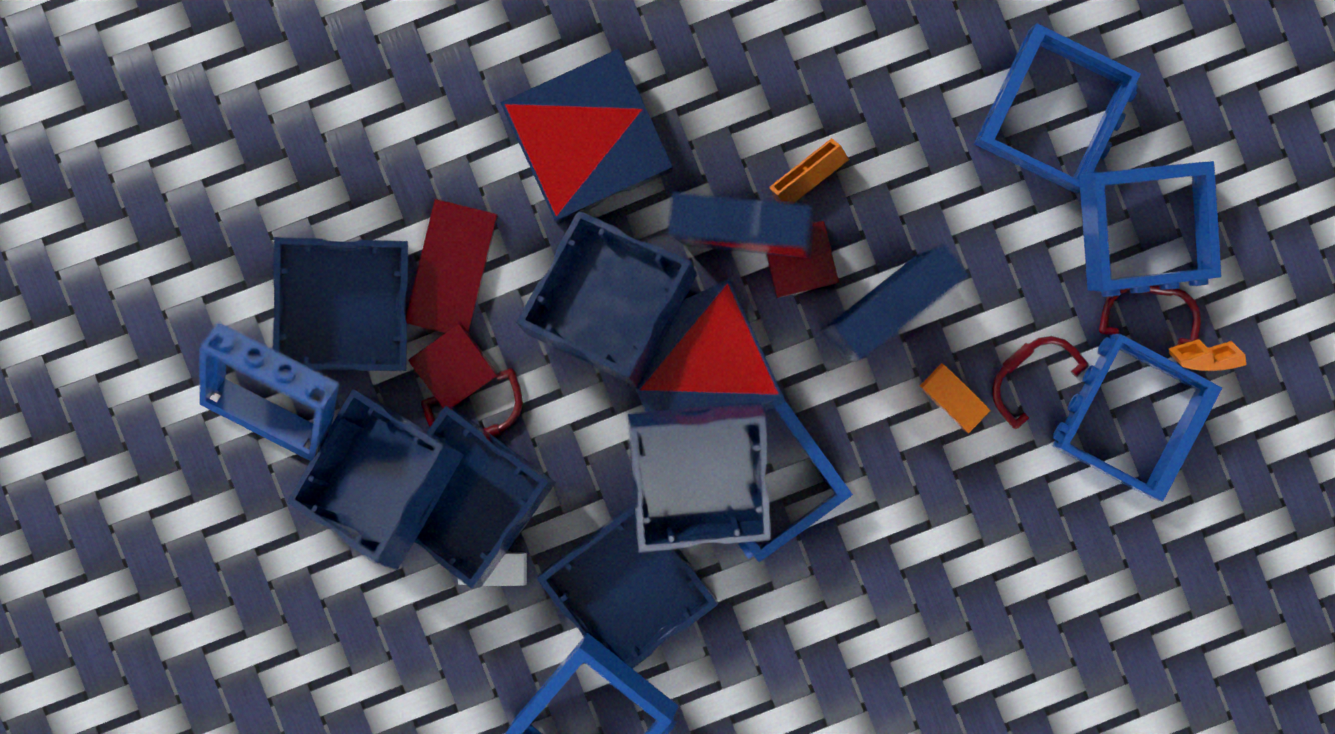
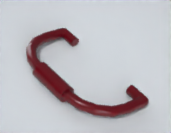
M1159 285L1150 286V292H1144L1181 297L1190 307L1193 325L1190 339L1179 338L1178 345L1199 339L1201 312L1195 299L1186 291L1179 288L1160 290ZM1130 288L1120 289V294L1129 291ZM1120 295L1106 298L1099 326L1101 334L1113 335L1119 333L1118 328L1108 327V321L1113 302Z
M1054 336L1040 337L1029 344L1025 343L1002 363L1003 367L995 376L992 387L993 401L1000 414L1012 428L1018 429L1029 417L1025 413L1017 419L1012 416L1001 400L1000 387L1008 372L1011 373L1033 354L1034 349L1046 344L1063 347L1079 364L1071 371L1075 377L1088 367L1089 364L1086 359L1065 339Z
M512 368L498 372L496 376L498 381L509 378L514 391L515 405L512 414L505 422L500 425L496 423L483 428L494 437L501 436V432L510 428L521 413L523 405L522 392L515 371ZM434 396L421 401L423 412L430 427L435 421L430 406L439 403Z

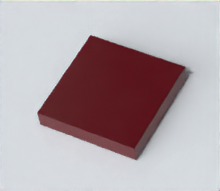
M824 221L816 222L814 225L811 259L766 254L776 298L839 283Z
M461 322L408 359L443 409L445 406H455L498 375V372Z

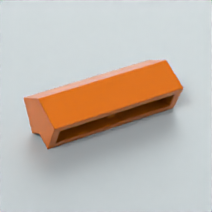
M831 138L769 187L773 193L772 196L778 203L794 204L843 166L849 158L842 146Z

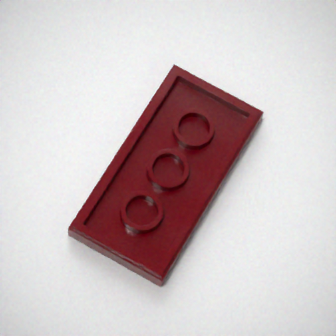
M438 199L434 200L405 319L407 324L446 333L461 322L468 333L470 332L498 214Z

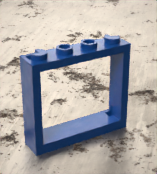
M1036 23L1028 30L974 144L1065 189L1079 193V175L1098 173L1095 171L1099 160H1103L1107 156L1112 146L1109 139L1113 131L1119 130L1126 117L1123 110L1127 102H1132L1138 93L1136 90L1139 85L1136 83L1141 73ZM1039 46L1118 84L1074 177L995 140Z
M1214 161L1079 175L1087 290L1101 291L1102 297L1121 295L1120 289L1130 288V293L1150 292V286L1159 285L1160 290L1180 288L1179 282L1188 281L1189 286H1202L1209 284L1208 279L1222 277ZM1192 176L1198 269L1111 279L1105 185Z
M218 322L200 346V405L309 461L317 455L333 423L339 384ZM226 364L315 409L314 424L227 380ZM215 393L221 396L217 402L210 399ZM314 393L321 397L320 403L311 399ZM308 441L311 442L310 450L304 447Z
M1113 334L1101 342L1097 351L1100 356L1095 365H1091L1085 372L1082 380L1085 384L1080 394H1075L1068 405L1070 413L1066 421L1061 422L1057 426L1053 434L1055 442L1052 447L1151 499L1163 502L1213 408L1222 387L1121 334ZM1119 350L1195 389L1147 483L1070 444Z
M786 401L773 407V409L835 494L761 547H759L756 541L738 543L748 559L754 556L758 562H761L853 495Z
M587 633L514 718L505 734H542L531 723L583 662L656 719L644 734H669L676 724L674 716L678 705Z

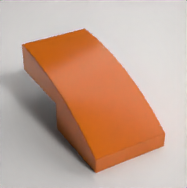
M1198 339L1168 348L1169 354L1183 368L1218 371L1247 365L1245 353L1232 341L1208 348Z
M942 363L920 385L924 392L967 433H970L991 411Z

